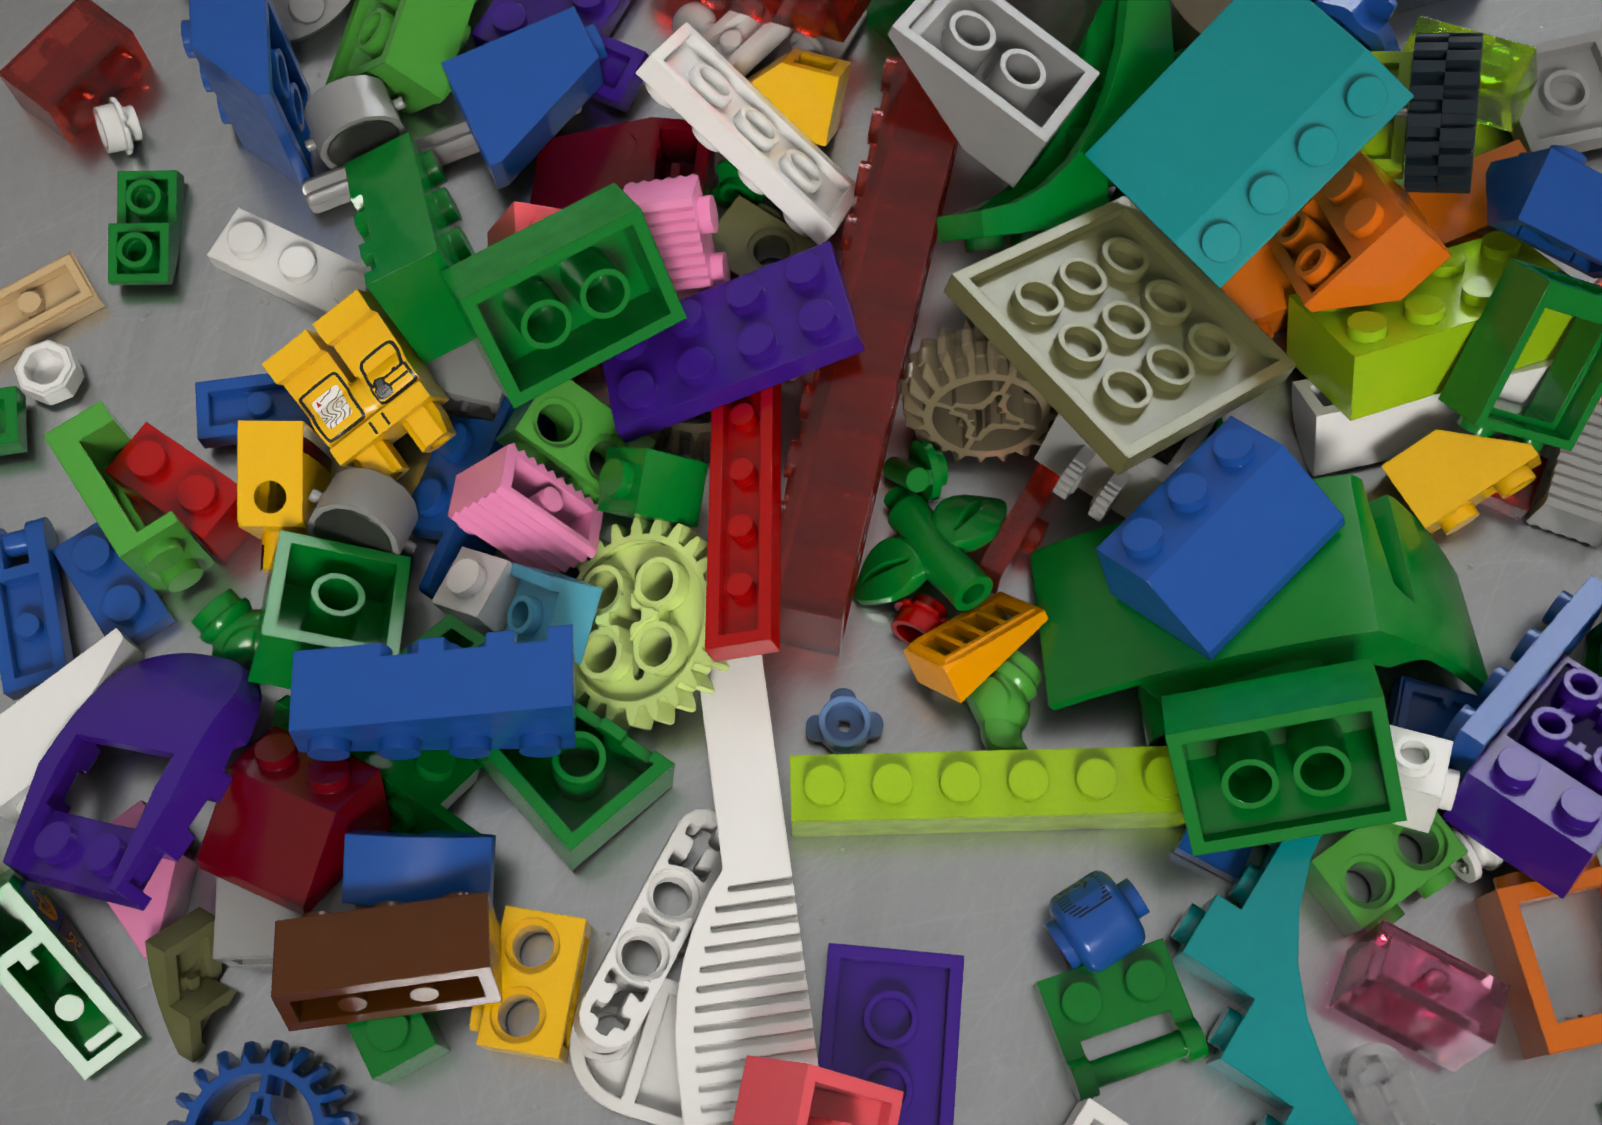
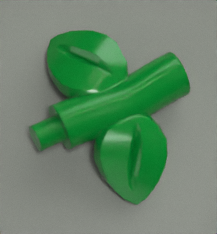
M895 487L888 491L883 502L890 510L888 524L897 537H890L880 541L870 551L859 573L853 597L863 605L894 602L908 596L928 580L959 611L971 610L984 602L992 591L993 582L965 552L976 551L989 544L1001 532L1007 518L1006 502L998 498L963 494L943 499L933 511L922 496H910L903 487Z

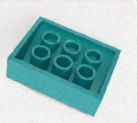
M1233 0L1084 155L1221 288L1414 95L1368 49L1311 0Z

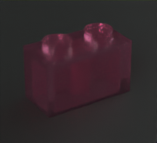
M1383 919L1347 949L1329 1006L1455 1072L1495 1046L1510 985Z

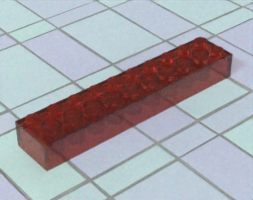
M900 53L898 58L887 56L880 86V92L883 93L880 108H874L867 138V144L870 145L867 161L861 160L854 189V197H857L854 215H847L840 248L841 251H844L841 270L865 351L816 369L814 371L813 383L806 381L798 419L802 420L799 440H791L784 468V478L788 479L784 500H781L780 644L839 657L900 399V381L903 380L905 366L908 363L937 240L938 228L936 217L943 214L959 142Z

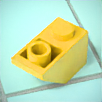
M794 48L747 78V80L815 145L826 147L839 127L851 62Z
M1436 429L1381 465V467L1423 527L1430 534L1442 528L1445 534L1449 535L1478 517L1480 513L1475 506L1491 495L1498 492L1501 498L1505 499L1534 481L1536 475L1532 469L1540 465L1541 460L1531 444L1488 437L1483 438L1476 435Z

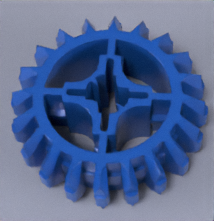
M273 1040L265 1055L260 1043L249 1041L244 1043L241 1052V1063L232 1052L222 1051L217 1054L216 1064L219 1076L202 1068L193 1072L195 1083L202 1091L198 1096L184 1092L179 1093L175 1097L176 1103L180 1107L189 1110L186 1121L172 1120L167 1125H293L288 1115L290 1098L283 1097L286 1081L292 1084L304 1096L311 1110L314 1125H356L359 1123V1115L352 1111L337 1113L336 1107L347 1101L352 1095V1091L348 1085L344 1084L325 1090L334 1078L337 1069L333 1064L323 1062L311 1070L315 1055L313 1050L300 1047L290 1058L289 1044L285 1041ZM260 1081L259 1091L251 1092L247 1108L239 1117L230 1121H218L227 1103L239 1091Z

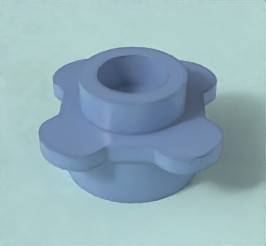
M839 688L831 693L830 701L823 706L819 715H812L808 718L806 734L814 742L821 741L833 754H859V750L869 739L878 738L882 734L884 724L880 714L869 712L865 704L856 698L852 690ZM847 721L851 725L848 732L840 731L838 728L840 722Z

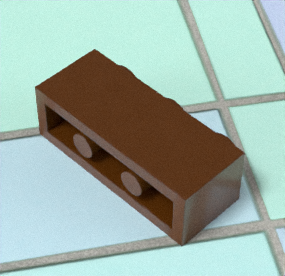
M458 891L448 893L439 899L409 903L384 901L366 909L336 913L312 911L302 915L300 918L275 921L271 998L288 1030L296 1031L502 1002L500 925L489 892L473 894Z

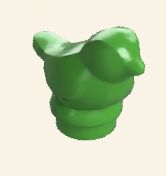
M1017 650L965 699L980 727L981 740L987 750L1027 749L1026 744L1022 740V732L1027 727L1030 717L1028 702L1036 697V688L1043 680V675L1033 661Z

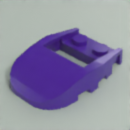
M175 653L155 656L131 664L115 673L90 695L75 712L38 763L3 863L26 881L144 911L152 898L146 895L143 890L161 859L175 862L180 860L196 837L188 830L189 826L207 800L220 803L233 780L224 769L232 751L247 745L253 732L262 702L259 683L249 682V671L231 659L197 653ZM96 743L171 759L154 787L136 829L69 814L71 807L64 802L65 797L77 773L88 774L101 750L95 745Z

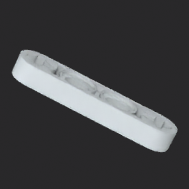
M709 809L693 810L685 814L673 829L577 1006L574 1016L575 1032L580 1042L589 1050L598 1053H611L624 1047L637 1033L703 906L707 894L722 870L715 811ZM702 828L711 834L708 844L716 851L707 849L698 859L691 872L689 869L680 866L693 846V840L685 833L694 836ZM669 858L674 862L675 865H671L668 863ZM697 876H702L704 878L703 882ZM663 882L678 884L688 896L687 911L680 916L672 917L660 912L653 900L655 887ZM632 940H642L654 948L658 964L652 974L637 976L625 968L621 952L626 943ZM606 975H609L616 984L606 983L604 981ZM618 985L622 989L642 993V999L639 1001L630 992L620 1006L616 1019L625 1025L623 1030L613 1028L606 1036L595 1030L599 1019L590 1012L591 1007L602 1010L613 997Z

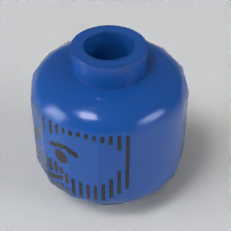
M1096 870L1052 897L1049 903V912L1052 918L1044 922V925L1072 969L1082 964L1087 970L1098 973L1132 953L1144 943L1146 936L1140 918L1150 913V911L1128 878L1116 884L1108 874Z

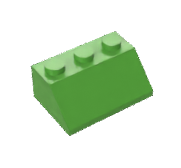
M355 0L325 85L347 76L367 75L381 79L393 100L402 96L406 108L398 112L413 114L433 104L441 103L451 92L441 63L456 57L468 41L471 33V27L468 25L473 6L478 0Z

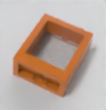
M1598 856L1594 857L1564 899H1561L1521 871L1493 878L1495 890L1474 899L1525 1060L1602 1043V1013L1596 1014L1595 1012L1602 1010V866ZM1576 1015L1578 1016V1018L1557 1023L1558 1019H1563Z

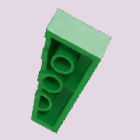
M407 132L345 163L350 199L358 212L353 215L355 227L365 242L359 245L360 255L366 267H371V271L364 274L365 284L424 364L473 341L474 339L440 274V271L472 256L475 252L461 227L455 228L454 224L462 221V217L447 188L440 187L448 182V178L436 154L432 149L422 153L411 134Z
M450 613L411 644L416 643L418 639L445 637L449 642L455 643L462 648L478 647L486 642V637ZM407 647L401 650L399 654H406ZM576 702V748H561L560 754L545 758L521 755L519 749H491L489 756L475 759L572 871L673 786L675 763L655 750L652 753L628 737L626 730L606 717L600 718L578 702Z

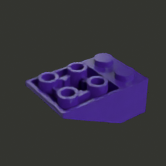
M1566 655L1557 663L1466 772L1457 789L1451 811L1446 810L1442 819L1561 899H1564L1602 848V677Z

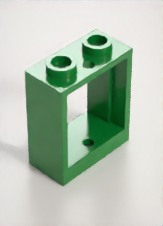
M1510 258L1438 400L1460 415L1456 422L1460 427L1480 437L1493 438L1496 432H1501L1511 441L1531 444L1538 452L1541 451L1544 444L1572 451L1602 396V286ZM1547 308L1577 317L1530 406L1525 407L1499 400L1498 397L1544 309Z

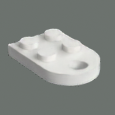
M641 973V974H634V975H637V976H648V975H650V974H643V973ZM665 978L639 1030L624 1047L615 1053L603 1055L589 1050L580 1042L573 1023L570 1037V1056L574 1072L584 1090L602 1106L616 1113L654 1125H683L675 1048L676 1001L679 982ZM613 980L607 982L611 984H616ZM618 985L613 997L602 1010L591 1007L590 1012L596 1015L598 1019L607 1015L617 1016L620 1006L630 992L639 1001H641L643 995L642 993L622 989Z

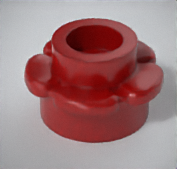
M916 594L912 600L909 598L897 600L894 608L898 612L890 626L893 633L909 645L925 633L948 621L946 618L948 611L936 599L924 594Z

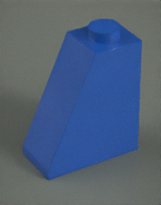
M574 6L441 63L450 90L498 190L508 186L603 84L600 60L607 58L604 44L594 24L586 27L583 26Z

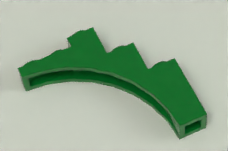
M1082 0L1077 55L1099 71V76L1014 188L1008 185L1000 193L971 209L936 217L939 243L965 240L966 252L1004 248L1003 235H1008L1009 247H1012L1109 203L1108 187H1116V185L1084 154L1175 61L1170 0Z

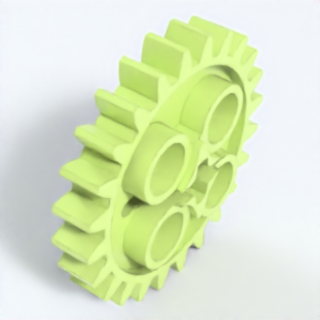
M635 517L631 529L619 524L612 525L611 543L599 538L598 550L591 560L586 559L583 564L578 562L576 565L580 571L576 579L603 588L581 664L575 663L576 702L587 707L588 710L600 718H608L621 728L629 729L632 726L643 730H651L654 721L667 725L674 724L675 708L691 713L696 711V703L693 696L695 690L709 694L714 693L713 683L708 677L711 669L728 671L730 667L726 661L714 662L705 651L708 540L699 537L698 531L680 523L676 525L662 520H655L652 523ZM672 646V648H671V653H670V655L668 656V651H669L670 647Z

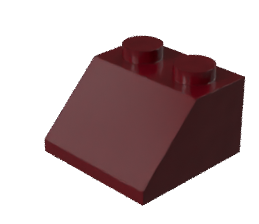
M273 725L228 767L227 774L233 780L220 803L215 804L197 856V863L200 869L300 915L311 912L343 878L345 833L355 829L387 832L392 826L380 769L352 757L338 761L312 759L307 756V752L298 751L287 730Z

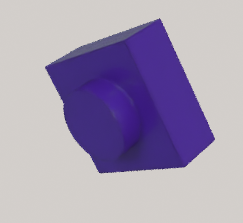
M599 33L607 53V58L600 60L603 84L590 98L627 112L643 82L635 72L649 55L643 50Z

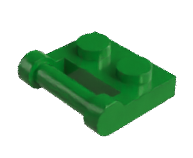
M1163 938L1141 945L1138 949L1101 972H1091L1084 966L1037 981L1034 984L1069 1083L1078 1101L1099 1096V1088L1171 1062L1184 1058L1190 1064L1209 1056L1206 1038L1198 1021L1193 1016ZM1162 1013L1166 1014L1172 1032L1091 1061L1086 1057L1081 1042Z

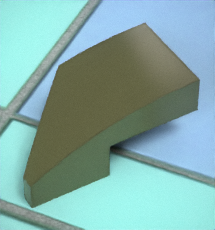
M200 907L145 941L152 984L164 1022L178 1054L192 1063L202 1056L207 1047V1044L202 1042V1031L211 1014L222 1006L228 1007L237 991L218 980L222 973V963L213 959L215 915Z

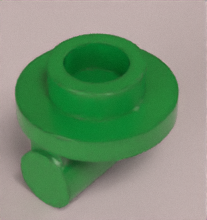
M927 439L915 440L911 443L908 459L892 456L883 465V473L887 479L912 492H916L917 495L922 496L927 502L937 500L942 486H945L948 482V466L945 456L941 450L934 449Z

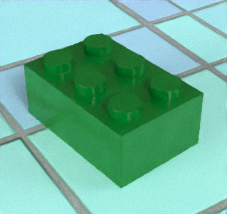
M615 182L440 271L493 379L514 409L687 318L640 207Z

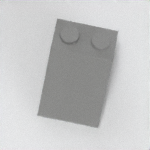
M915 0L892 25L887 34L963 150L1013 188L1064 124L1100 74L1099 71L1005 0Z

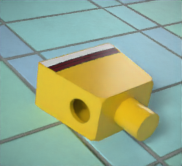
M238 420L237 521L239 528L262 540L260 571L263 573L269 572L280 530L308 536L306 524L317 506L316 503L308 500V497L313 488L324 493L331 481L333 455L329 451L331 448L304 421Z

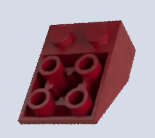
M649 117L553 137L537 155L530 204L563 209L614 182L623 190L624 186L630 182L639 183L643 180L650 182L654 179L663 180L667 177L674 179L680 175L687 177L691 174L698 175L703 196L711 195L716 160L715 152L707 149L697 140L693 134L692 126L684 119Z

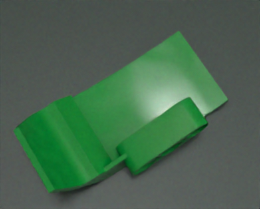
M1352 474L1313 479L1342 513L1345 525L1211 661L1110 594L1096 548L1122 522L1085 532L1030 552L1036 606L1044 609L1048 616V620L1039 628L1048 706L1055 711L1092 698L1139 686L1137 694L1147 746H1167L1161 696L1370 657H1372L1374 665L1388 668L1414 660L1432 661L1447 669L1467 684L1477 695L1487 681L1488 676L1458 575L1444 552L1420 521L1395 498L1385 495L1368 501L1362 479Z

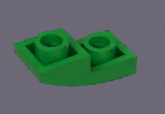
M177 170L117 171V223L108 224V283L110 285H172L179 255L184 204V176Z

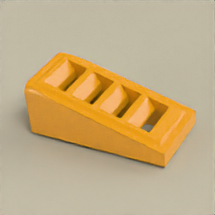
M999 591L987 598L979 606L962 612L946 623L920 636L903 650V653L919 683L962 703L1048 620V616L1044 609ZM1005 614L1012 617L1007 621L1002 619Z

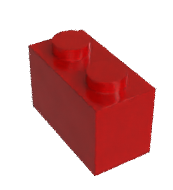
M147 422L144 423L105 469V472L132 500L157 517L161 518L172 511L207 551L225 564L250 534L239 528L237 483Z

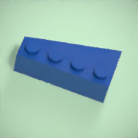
M573 624L549 626L548 640L517 641L518 634L514 630L487 632L486 642L478 647L462 648L455 643L449 642L445 637L418 639L416 643L410 644L407 647L406 654L393 655L392 649L382 643L293 651L288 732L299 752H307L308 757L322 761L347 759L350 757V751H378L379 756L393 760L417 758L421 755V750H449L451 756L464 759L487 757L491 754V749H519L521 755L534 758L556 756L561 753V748H576V668Z

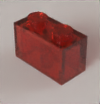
M74 0L0 70V78L20 106L70 143L83 129L95 123L93 107L109 104V97L116 98L124 89L134 85L142 72L151 63L131 29L93 1Z

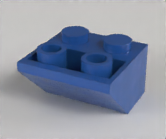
M1551 145L1547 149L1531 153L1522 152L1518 156L1491 162L1486 171L1487 224L1594 279L1602 278V174L1585 165L1587 158L1582 153L1569 147Z

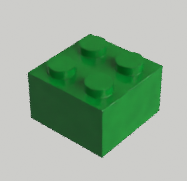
M280 530L266 580L248 681L291 689L293 651L382 643L392 649L393 655L399 654L411 557Z

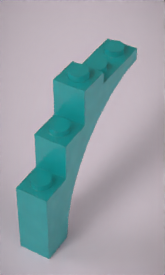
M1322 835L1268 844L1271 847L1259 867L1249 862L1243 869L1239 879L1232 886L1228 896L1237 901L1236 905H1233L1218 894L1205 903L1202 909L1192 903L1181 917L1171 935V938L1180 943L1171 958L1172 962L1240 1006L1237 1011L1228 1006L1215 1023L1207 1042L1216 1048L1206 1064L1277 1110L1274 1118L1266 1113L1256 1125H1358L1325 1067L1308 1021L1298 965L1299 910L1311 857Z

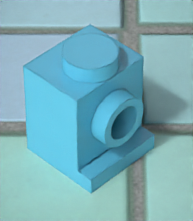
M513 563L510 575L518 578L519 582L514 599L508 609L505 631L514 630L518 634L517 641L548 640L549 626L573 624L575 663L581 664L603 588L562 573Z

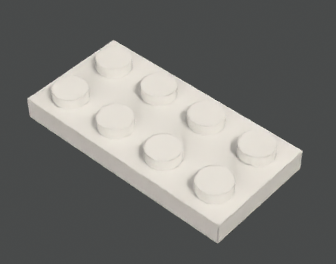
M687 22L684 23L646 59L635 73L646 83L648 93L656 102L666 108L674 109L692 126L693 134L703 146L711 151L720 152L738 169L740 179L750 190L760 195L765 194L781 209L785 221L796 233L804 237H810L818 245L825 243L836 232L862 188Z

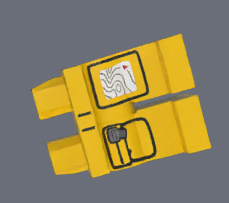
M356 289L312 324L317 332L305 329L261 364L277 385H283L310 419L317 434L331 448L329 451L340 466L373 469L397 481L410 468L393 446L394 442L408 432L422 453H431L456 435L455 429L442 405L450 400L442 387L435 383L427 366L371 293Z

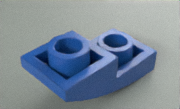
M355 829L345 833L342 903L375 905L384 901L409 903L439 899L448 893L458 891L473 894L489 892L493 903L496 835L429 830L423 834Z

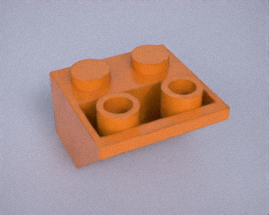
M1361 150L1267 242L1301 302L1311 312L1401 301L1452 256L1406 190Z

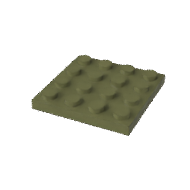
M1122 196L952 273L943 291L1117 475L1124 473L1284 382L1297 365L1126 196Z

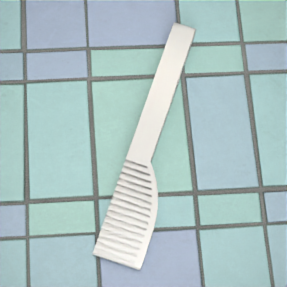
M708 464L698 527H689L698 531L699 537L708 540L710 464ZM762 655L725 660L730 666L728 671H719L712 668L708 674L715 689L714 693L709 694L700 691L722 871L707 894L693 926L682 963L677 992L675 1048L683 1125L733 1124L747 1055L807 1063L819 1067Z

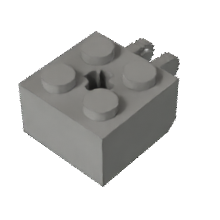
M1058 413L1034 459L1060 476L1053 489V493L1065 500L1077 488H1080L1093 496L1088 515L1095 520L1102 521L1110 509L1127 518L1202 445L1217 420L1124 473L1117 475Z

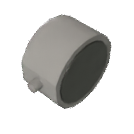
M357 75L332 81L317 90L306 103L303 114L312 138L304 141L305 146L309 152L317 149L321 159L328 168L335 169L343 166L345 163L407 133L398 113L399 110L406 108V104L402 96L393 100L384 82L376 77Z
M353 467L342 470L334 475L324 493L313 488L308 497V500L317 504L306 524L308 536L400 555L401 551L412 555L418 545L408 539L419 518L416 503L405 487L388 475L366 468Z

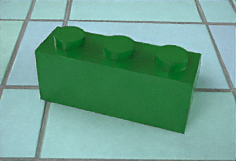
M1372 657L1161 696L1165 738L1193 856L1407 821L1384 694Z

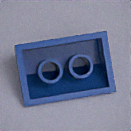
M189 0L190 19L181 21L183 46L189 59L197 58L201 79L206 92H215L223 124H231L243 147L302 189L301 183L315 176L314 151L309 152L304 141L312 138L303 114L306 103L310 99V88L272 1Z
M1230 416L1096 548L1110 594L1211 661L1345 525L1342 513L1283 444Z

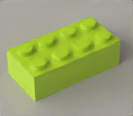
M1502 231L1490 232L1482 238L1449 248L1446 247L1452 256L1401 301L1311 312L1303 305L1297 293L1289 295L1287 355L1297 364L1295 367L1350 421L1442 392L1510 258L1568 276L1570 275L1533 247ZM1545 308L1513 370L1556 357L1577 317Z

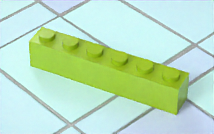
M1167 746L790 755L792 837L1173 828L1186 826Z

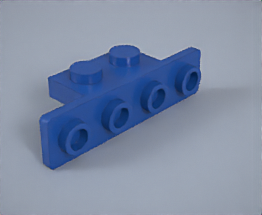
M506 396L494 421L449 416L456 435L440 448L433 451L419 484L411 496L416 503L419 514L418 521L411 534L415 537L439 540L419 585L420 592L430 599L434 598L462 547L494 556L497 550L480 537L464 532L454 520L448 517V511L456 475L504 447L495 440L515 410ZM539 414L537 418L538 429L542 436L546 438L553 421L549 417Z

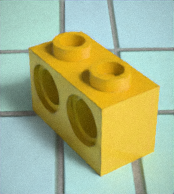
M505 905L502 923L499 922L501 934L502 1002L472 1006L470 1031L478 1032L476 1045L486 1050L567 1064L571 1031L579 1003L593 927L585 918ZM535 933L551 935L554 947L550 958L540 966L528 967L523 965L520 959V949L523 942ZM522 1000L536 1002L539 1008V1021L535 1029L522 1037L511 1036L506 1027V1016L509 1009L515 1003Z

